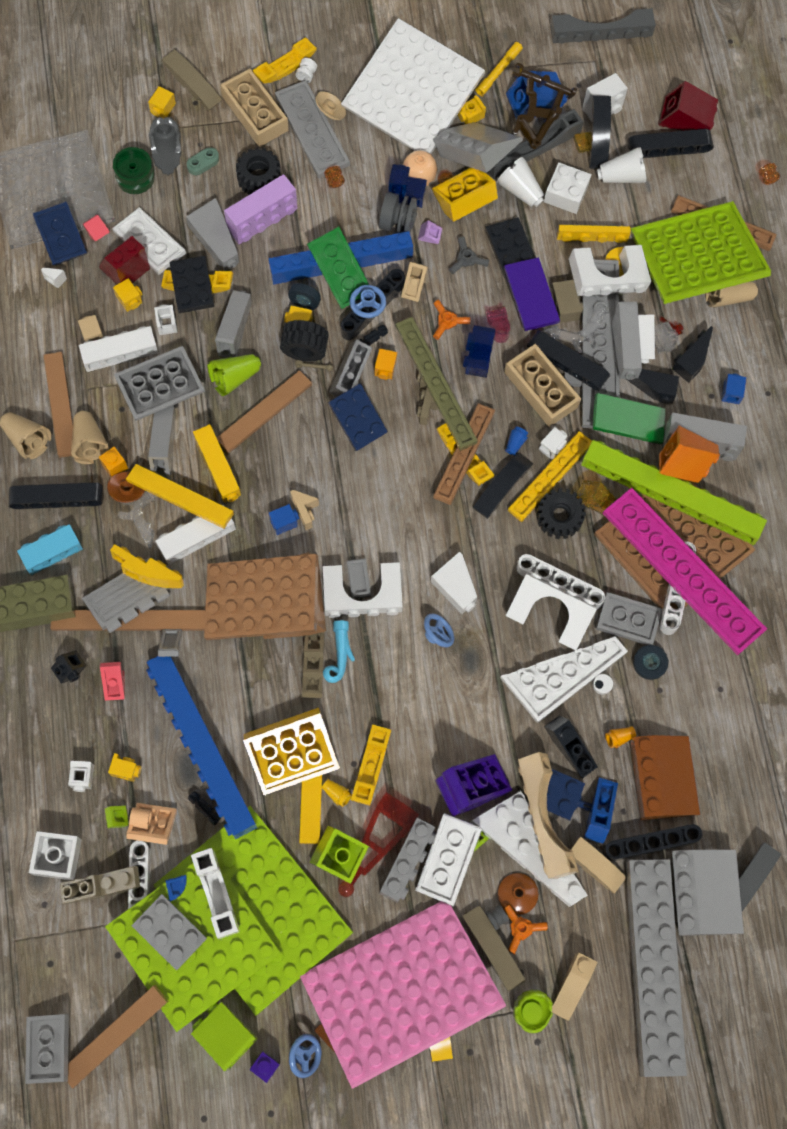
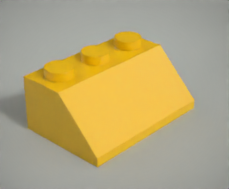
M469 168L432 188L444 214L453 222L498 198L495 180L487 173L474 168Z

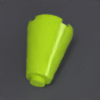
M249 354L212 360L209 362L210 364H208L207 369L211 382L215 381L218 386L215 387L216 391L221 396H225L260 370L261 362L257 356Z

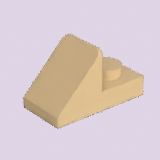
M410 262L401 295L402 298L419 302L423 285L426 282L428 266Z
M295 490L290 491L291 499L305 530L313 528L312 521L314 517L310 509L319 506V499Z

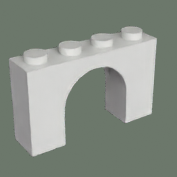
M642 245L624 246L619 255L624 275L616 278L605 276L596 268L591 248L573 249L569 257V263L577 295L592 296L646 292L651 279Z
M400 562L380 564L381 589L373 599L368 601H357L346 594L343 587L342 565L323 566L325 616H329V618H339L340 615L358 617L360 614L378 616L379 613L397 615L399 612H402Z
M535 572L527 573L506 616L524 624L532 606L537 600L548 596L556 597L566 605L569 612V620L559 639V643L577 650L597 610V606L594 605L595 602L586 597L582 600L576 597V592L570 589L564 591L559 588L560 585L551 580L546 582L542 580L541 575Z
M209 848L192 854L191 857L197 876L201 880L212 914L211 920L217 939L239 933L240 929L215 851Z

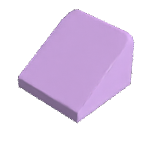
M429 220L420 227L418 240L439 244L442 227Z

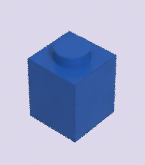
M728 374L724 381L721 401L740 404L744 398L746 377L739 374Z
M290 504L268 513L276 535L298 527V513L296 509H291Z

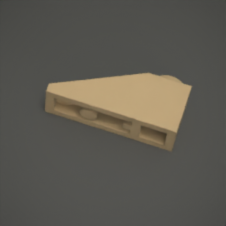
M579 952L574 955L553 1002L552 1013L567 1021L570 1020L598 963L597 961Z

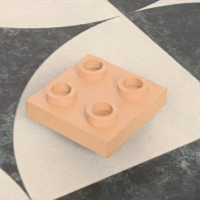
M137 803L136 807H133L131 810L129 827L126 833L127 839L167 845L177 815V809Z

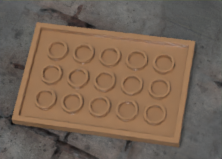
M308 554L208 564L204 638L206 640L317 632L318 555Z

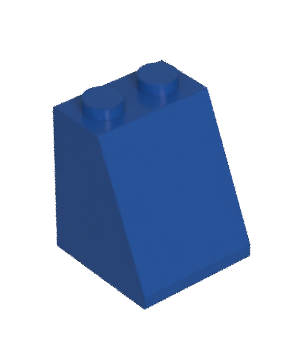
M530 71L541 77L547 74L550 76L551 81L561 85L556 72ZM522 76L515 80L506 93L516 119L520 114L526 115L529 106V96L526 94L527 78ZM534 82L533 91L537 93L536 108L551 109L558 91L544 85L538 88L536 86L537 82ZM565 94L563 96L560 107H563V105L568 100Z

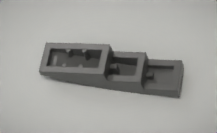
M766 842L761 844L752 860L748 862L739 876L742 911L782 855Z

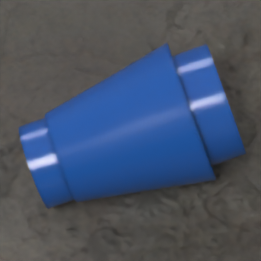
M515 426L514 430L510 432L505 451L515 456L528 439V432Z

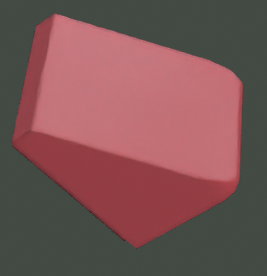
M98 215L83 223L90 238L94 241L99 240L110 232Z

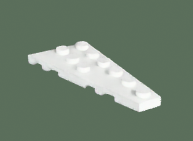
M612 637L591 646L577 649L574 652L519 669L510 674H504L500 678L538 723L628 651L616 637Z
M521 791L471 821L472 824L481 827L485 833L484 835L495 841L505 853L524 869L530 871L539 882L541 881L568 907L588 896L574 874L558 879H549L545 874L543 856L538 849V837L533 829V817L528 810L529 803Z

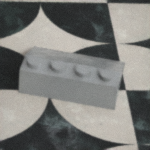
M473 122L445 129L434 139V143L440 157L487 173L523 139L520 136Z
M183 346L114 374L119 389L135 421L205 392Z
M736 850L672 851L679 935L744 934Z

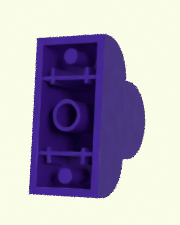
M495 754L453 766L444 771L442 776L435 780L453 817L462 815L512 791Z

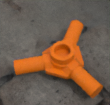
M436 300L433 303L439 312V327L433 335L435 339L439 340L445 330L453 328L457 324H470V317H457L456 314L445 310L440 300Z
M510 904L503 909L512 921L510 924L513 939L508 948V951L512 954L516 953L520 941L533 934L532 932L548 930L547 922L531 923V921L521 916L518 917Z

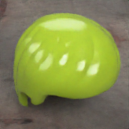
M530 989L522 992L514 1002L513 1018L515 1022L525 1032L532 1034L541 1032L553 1015L552 1000L546 993L540 990Z

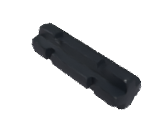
M380 325L377 327V330L374 329L365 335L364 339H359V341L370 346L379 340L380 336L383 337L388 334V329L385 325Z
M196 791L188 796V800L195 804V807L206 818L208 817L212 825H216L221 820L217 812L214 813V809L203 798L201 799V796Z

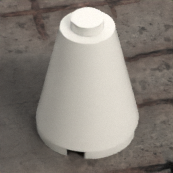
M641 147L601 164L600 169H597L599 180L602 179L603 183H645L646 172Z
M520 157L514 162L513 166L508 167L500 175L497 183L530 207L534 205L538 207L544 201L542 198L544 193L526 160Z

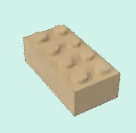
M251 69L220 84L222 98L259 147L289 131L288 118Z
M536 344L506 363L504 373L548 427H551L579 407L581 401L579 395Z

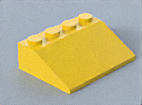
M319 707L244 734L243 741L263 795L339 769V764Z

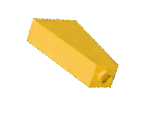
M209 424L193 431L196 446L223 502L237 500L241 496L240 488L211 425Z

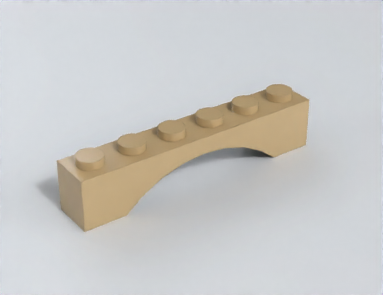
M538 752L518 759V770L523 778L524 793L528 797V810L533 817V829L538 837V849L543 856L545 874L549 879H558L578 873L573 851L567 848L558 838L548 816L547 791L552 776L548 754Z

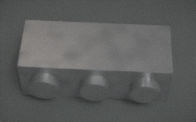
M357 339L349 345L329 393L339 396L357 385L372 347Z

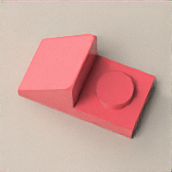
M121 662L101 663L100 672L105 701L125 699V673L122 670Z

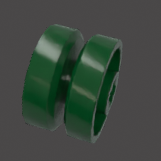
M128 147L116 154L113 159V170L118 186L129 194H141L149 190L155 181V173L149 154L138 147Z

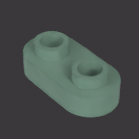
M206 148L189 158L187 161L188 172L191 175L197 176L217 165L219 162L218 151L214 148Z

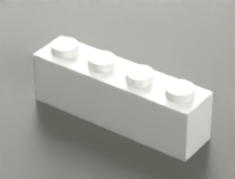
M151 326L139 327L137 330L130 332L123 331L114 336H104L99 340L86 341L79 345L87 372L158 354Z
M196 516L191 522L186 525L181 524L177 526L174 531L160 535L155 541L167 564L170 565L236 530L232 518L225 529Z

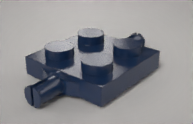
M552 769V776L547 791L548 812L569 821L578 807L589 812L591 809L589 807L592 804L581 800V793L585 783Z

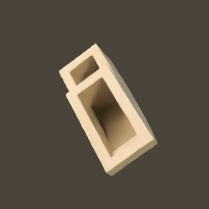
M579 837L570 849L574 853L576 863L612 893L615 894L627 878L615 865L582 837Z

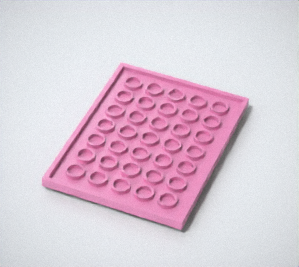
M442 901L323 962L300 976L352 1089L506 1007L503 998L452 906Z

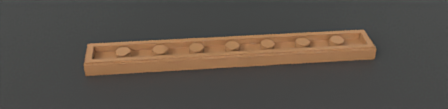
M75 610L76 617L52 621L50 627L52 631H108L107 629L102 630L89 610ZM136 610L139 616L126 624L121 619L119 622L122 626L115 630L162 631L163 629H181L182 631H205V610H147L144 613Z

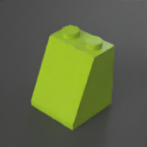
M221 1002L219 1005L217 1003L212 1005L207 1011L209 1015L204 1020L200 1018L192 1026L194 1031L191 1035L225 1072L242 1057L258 1038Z

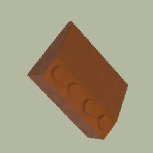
M651 735L633 737L630 740L640 820L700 815L689 736Z

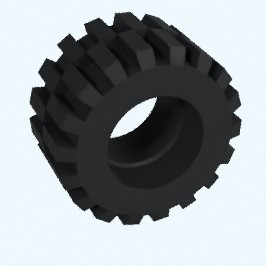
M255 147V150L248 149L247 153L243 152L242 157L237 159L236 173L238 185L248 195L281 176L278 157L276 154L273 155V152L270 150L267 152L266 148H262V150L259 147ZM258 169L267 171L260 176L251 174L252 171Z
M289 321L283 326L280 350L286 356L300 361L311 362L321 360L326 354L329 337L328 331L319 324L310 321Z

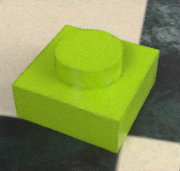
M109 806L105 808L108 828L129 826L126 806Z

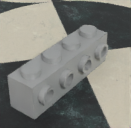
M419 818L416 819L380 891V895L396 903L400 899H405L409 891L406 886L409 880L414 881L418 870L415 868L418 862H423L427 854L424 849L427 843L432 844L436 833L433 832L434 826Z

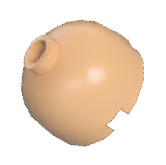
M418 150L410 153L403 163V178L411 186H428L436 178V160L426 151Z

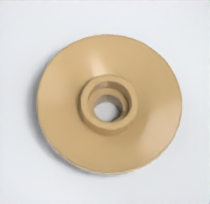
M319 92L316 95V104L326 116L334 120H342L345 117L346 110L342 107V102L336 96L328 92Z

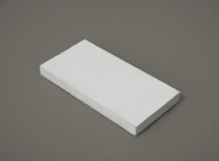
M140 207L112 228L113 232L124 242L133 236L144 246L149 266L158 275L170 267L169 262L177 261L186 254L185 249Z
M444 813L415 891L454 906L482 828Z

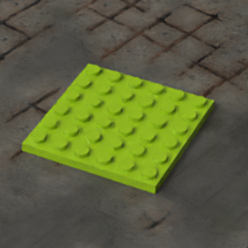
M733 201L631 228V235L635 244L642 245L648 271L664 304L771 276V269Z
M193 863L172 877L187 876L186 888L177 899L170 901L165 882L105 926L147 990L156 985L169 1001L161 1010L176 1032L281 954L221 867L220 870L240 929L239 933L217 939L211 920L212 914L208 900ZM161 894L207 938L178 970L166 961L132 927L136 920Z

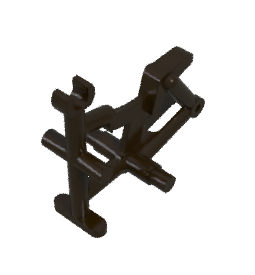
M516 63L515 67L520 69V73L513 72L512 76L514 78H519L520 76L527 78L526 94L529 96V106L526 115L520 114L517 117L512 134L517 135L520 129L530 143V148L536 149L541 145L552 123L559 118L562 112L560 104L564 94L567 95L566 98L571 99L575 96L577 88L570 89L551 81L549 75L546 74L541 77L525 70L521 63ZM534 82H537L536 86L538 88L544 85L558 91L551 109L536 108L537 93L533 91ZM534 117L544 118V123L535 135L528 123H531Z

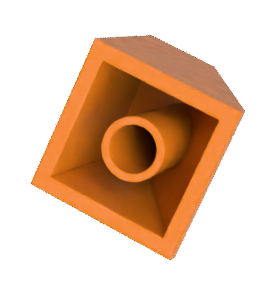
M678 426L659 453V473L699 483L702 478L708 475L711 465L718 461L720 457L719 446Z

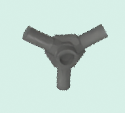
M459 237L458 242L461 250L457 262L449 268V272L455 274L461 267H468L474 264L488 267L489 260L477 257L467 247L465 237Z

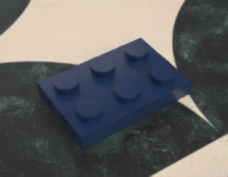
M67 201L33 213L53 266L87 254Z
M361 383L327 402L355 451L388 432Z

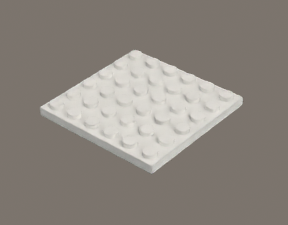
M398 18L341 105L414 151L422 150L432 154L436 148L434 139L440 132L450 127L484 76L485 70Z

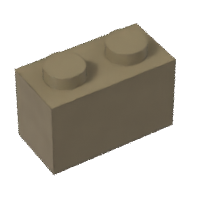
M574 279L552 283L550 292L560 319L559 323L579 320L583 312V304L579 302Z

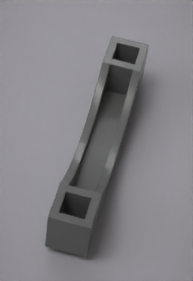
M653 8L636 9L625 18L609 23L586 22L569 14L552 15L550 29L552 42L563 44L566 42L630 39L635 37L645 38L653 36L656 24Z
M575 109L559 116L552 123L539 147L531 149L528 140L519 143L488 173L495 179L508 167L513 166L514 162L520 157H523L527 162L581 134L584 121Z

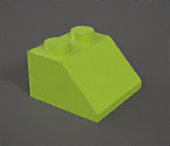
M327 826L309 863L351 884L369 846L333 827Z

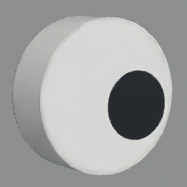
M606 674L598 675L593 681V689L601 695L609 693L613 687L611 677Z

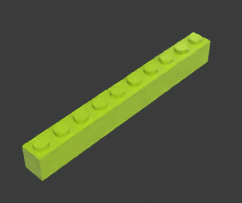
M592 440L581 466L628 488H633L641 494L752 545H755L759 540L767 522L758 513H751L740 505L731 504L725 498L716 497L710 494L708 490L699 489L688 481L662 475L657 467L642 463L636 457H629L621 450L612 449L601 441Z

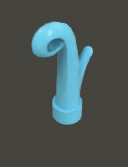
M339 620L333 622L337 667L330 665L325 667L323 671L325 680L330 683H336L343 677L346 669L347 655L352 662L355 661L348 640V621ZM330 670L335 672L336 675L334 677L329 674Z

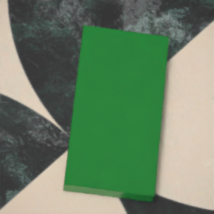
M340 227L307 243L340 309L349 306L353 291L360 286L369 285ZM362 292L356 296L355 302L361 299Z
M600 393L595 395L593 430L660 445L664 442L665 408Z

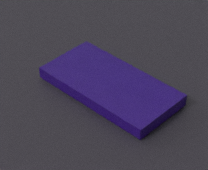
M539 257L504 265L524 331L558 324L560 319Z

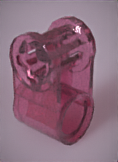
M505 306L497 310H486L487 322L494 340L498 343L506 342L510 334V323Z

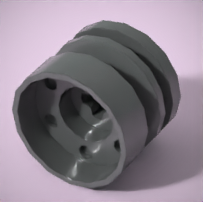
M387 191L381 209L379 229L391 232L394 224H396L397 233H401L403 226H405L404 232H411L417 217V198L412 197L410 205H408L409 197L405 196L403 202L399 203V194Z

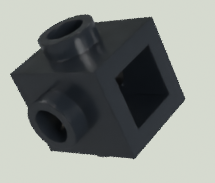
M77 650L58 656L51 669L61 684L68 681L72 683L80 678V673L87 665Z

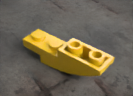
M115 544L110 549L112 558L121 563L123 574L141 583L161 588H182L184 586L182 575L176 570L168 569L162 561H155L150 558L146 562L139 556H133L127 548L123 546L120 548Z

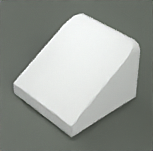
M41 269L44 279L56 288H59L67 279L63 270Z

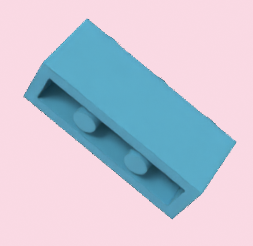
M69 524L58 527L51 534L40 536L33 543L24 544L17 552L29 574L33 575L83 550Z

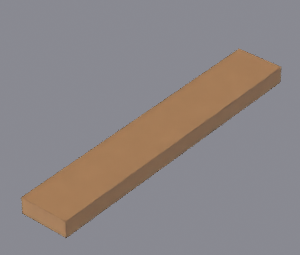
M678 195L671 213L682 215L709 207ZM745 222L757 246L770 251L777 234Z
M62 352L45 354L43 356L57 454L59 458L72 456L73 420Z
M299 370L217 437L219 445L229 454L311 387L312 382Z
M477 404L469 425L478 442L461 451L457 446L435 491L434 499L449 505L452 504L495 414V409Z
M156 985L152 986L68 1063L67 1083L72 1089L169 1002Z

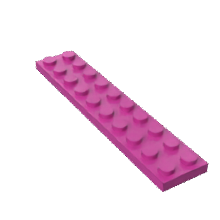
M633 488L629 489L603 511V515L737 656L767 630L756 616Z

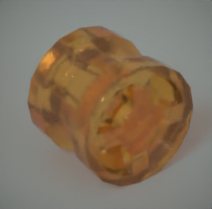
M775 163L766 164L759 169V174L763 176V183L765 185L773 184L780 179L779 172H776L777 167Z
M339 166L329 167L324 172L330 188L340 187L345 182Z

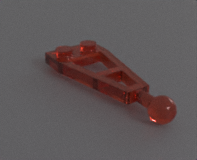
M386 792L373 812L361 841L377 852L378 855L365 868L359 866L351 884L346 881L339 884L338 891L341 896L350 897L354 893V884L361 874L366 876L410 831L419 817V813ZM380 813L403 828L384 848H381L369 839Z

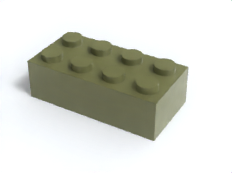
M68 575L0 587V632L44 625L52 621L76 617L72 582Z

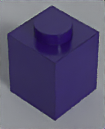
M262 1051L250 1068V1071L268 1083L281 1064Z

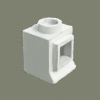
M164 304L154 307L159 335L178 333L173 305ZM171 318V324L162 325V319Z
M554 427L541 441L539 450L553 460L555 454L558 455L566 446L567 434L563 430H558Z
M71 761L68 786L76 792H85L86 789H92L94 765L91 762ZM76 771H85L84 781L75 780Z

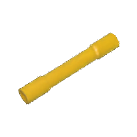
M515 42L510 47L502 60L475 89L479 96L485 95L493 82L521 52L523 47L519 42Z

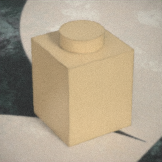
M95 315L85 316L78 320L85 342L99 340L103 337Z

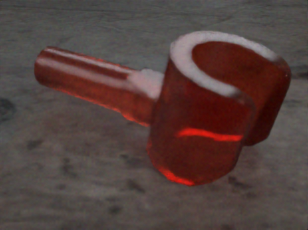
M664 317L660 318V321L668 326L672 336H678L683 333L682 330L684 328L680 323L673 325Z

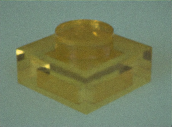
M591 131L574 135L578 153L591 150Z

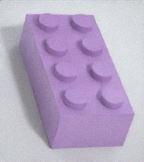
M283 174L225 209L226 224L238 244L247 242L252 236L263 232L268 226L278 223L286 215L293 214L297 209L296 189Z

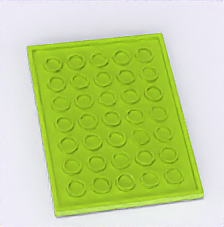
M249 806L248 810L257 826L255 830L235 840L233 834L229 836L225 827H223L153 885L157 889L166 882L165 880L171 879L193 863L192 854L209 848L215 851L219 866L281 953L235 988L255 1016H257L296 983L300 976L317 965L352 935L353 932L258 814Z

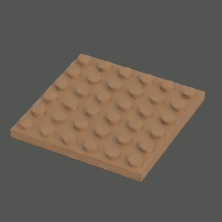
M688 481L692 483L693 486L699 488L694 482ZM644 494L641 496L683 542H691L695 545L696 555L719 579L755 551L751 544ZM610 521L607 522L594 535L658 608L663 609L669 583ZM686 601L684 608L689 605ZM670 603L671 608L678 609L675 603Z

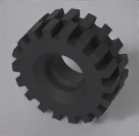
M558 488L557 492L551 490L550 494L546 493L544 495V498L539 503L536 518L539 520L538 525L543 527L542 531L544 533L546 531L549 532L548 536L550 537L556 535L555 539H560L561 536H563V539H566L569 535L572 537L576 531L580 530L586 512H584L585 504L582 505L583 500L581 497L579 499L576 498L578 494L574 492L572 495L569 489H566V492H562V488ZM557 508H562L567 511L568 518L564 521L557 520L554 517V511Z

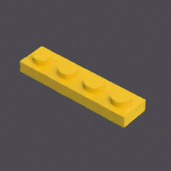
M559 225L557 240L564 242L598 241L603 243L612 241L623 243L628 242L631 230L630 226Z

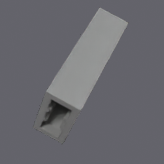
M215 198L186 216L188 227L223 271H227L237 266L239 258L224 216Z
M232 291L215 339L218 357L230 358L238 355L252 304L251 294L245 291Z
M619 302L612 321L620 379L632 380L638 378L642 370L637 302Z
M174 405L154 413L148 455L150 470L169 480L172 478L176 415Z

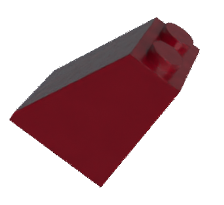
M684 81L664 97L658 125L679 131L711 130L714 126V117L718 109V99Z
M133 236L107 255L99 265V268L116 285L128 278L133 284L150 270L145 248Z

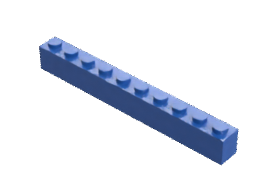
M157 656L147 661L149 668L146 671L151 680L155 678L158 685L154 687L159 697L164 696L166 702L163 705L167 713L172 712L174 719L171 721L176 731L181 730L183 736L180 739L185 748L189 746L192 753L188 755L193 765L198 764L200 771L197 773L202 783L207 782L209 788L206 791L211 800H216L218 806L215 809L220 818L224 816L227 822L224 827L228 835L233 834L236 840L255 830L257 826L172 658Z

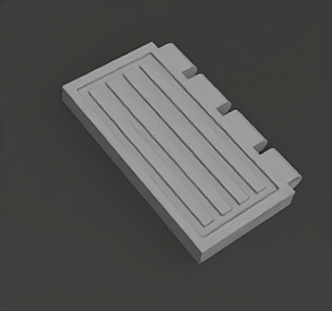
M121 574L86 595L82 600L102 630L107 629L111 633L122 626L119 622L121 619L126 624L139 616L136 612L137 609L144 613L155 606L154 599L160 603L170 597L168 593L170 589L141 583L125 574Z

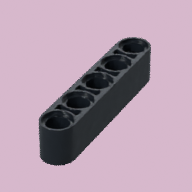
M709 129L633 135L627 140L629 151L641 147L643 158L706 153L714 148Z
M401 269L391 270L376 285L382 291L388 292L384 294L386 306L404 287L405 274ZM375 293V301L381 304L379 295ZM365 306L360 310L362 312L370 313L376 311L377 309ZM352 310L341 322L342 337L345 340H353L375 317L359 318Z
M540 330L527 343V348L536 344L554 366L594 390L599 391L610 377V373L606 369Z
M100 483L19 485L9 488V507L12 509L88 507L103 504V485Z
M690 824L609 842L603 849V855L609 861H617L679 848L698 842L702 838L703 833L698 825ZM688 830L695 832V839L692 840L688 837ZM668 834H673L676 837L675 844L669 842ZM649 838L656 840V848H652L648 844ZM629 842H634L637 845L636 852H632L629 849ZM610 846L617 848V856H612L609 853Z

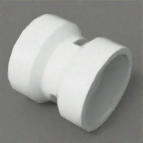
M303 58L300 62V68L295 73L296 78L301 82L306 80L307 83H310L313 73L317 69L316 62L310 58Z

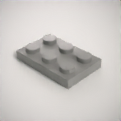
M607 592L596 630L645 645H653L663 609Z
M163 894L132 925L176 970L207 939Z
M69 1014L27 1017L25 1084L68 1081Z

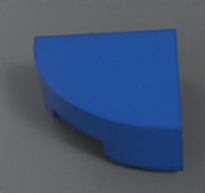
M186 875L165 880L170 901L177 899L184 892L187 884Z

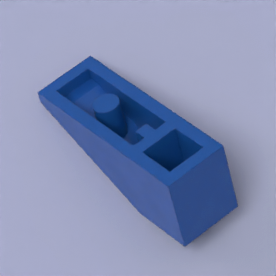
M599 777L584 838L604 844L610 831L618 783Z

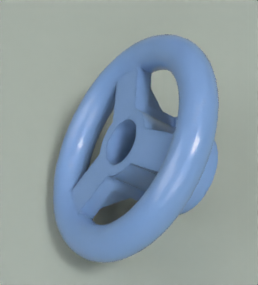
M363 285L356 288L351 294L350 306L358 316L373 318L380 315L385 309L386 297L378 287ZM362 292L361 302L355 304L356 296ZM375 293L379 295L381 304L375 301ZM366 306L373 307L377 310L374 312L366 313L362 312L360 309Z
M428 614L424 619L427 640L441 647L452 646L455 638L449 623L437 614ZM431 619L436 620L434 627L430 626ZM443 626L446 629L448 636L445 634Z
M303 1034L291 1046L289 1065L293 1074L299 1078L311 1076L320 1064L322 1055L321 1045L315 1036ZM306 1040L311 1041L313 1043L310 1047L307 1048L300 1046V1044ZM315 1052L314 1062L312 1066L309 1068V1060L311 1058V1055ZM296 1063L300 1064L302 1071L297 1068Z

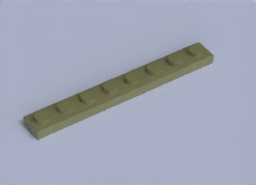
M413 317L396 323L395 327L459 450L461 451L477 444V438Z

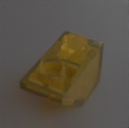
M584 480L577 492V498L581 497L582 503L586 507L602 515L603 511L617 500L599 481Z

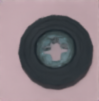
M293 284L288 293L290 301L304 309L314 310L321 301L319 292L305 284Z
M647 645L636 652L633 666L640 677L654 680L665 674L668 669L669 660L662 648L655 645ZM653 658V662L656 664H653L652 667L648 666L649 663L646 660Z

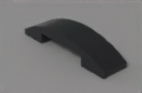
M593 96L590 169H600V165L608 161L611 133V96Z
M520 453L515 455L486 488L473 506V509L488 519L519 479L523 478L533 466V463Z

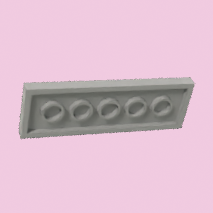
M306 80L275 92V98L288 118V122L318 178L350 166L346 153L325 114L318 108L315 96Z

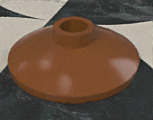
M130 472L118 473L108 482V493L118 502H134L145 493V490L127 482L126 478Z
M510 874L499 885L498 899L501 906L505 908L510 904L517 915L528 913L535 907L538 901L537 885L533 879L525 874ZM517 889L522 891L523 895L521 897L516 896L515 891Z

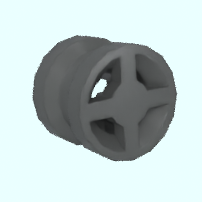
M500 905L496 906L492 912L488 911L485 913L496 931L502 924L510 923Z

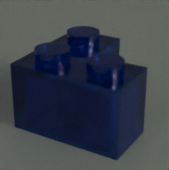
M393 164L388 183V192L399 194V203H402L404 197L408 196V205H410L412 197L417 198V207L422 208L427 180L410 177V167L402 164Z
M474 325L473 332L469 331L466 351H469V355L464 356L463 367H466L465 374L487 378L496 329Z

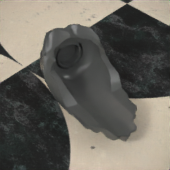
M171 117L164 119L155 118L149 132L152 157L155 166L161 169L163 174L169 176L180 165L181 133L177 123Z

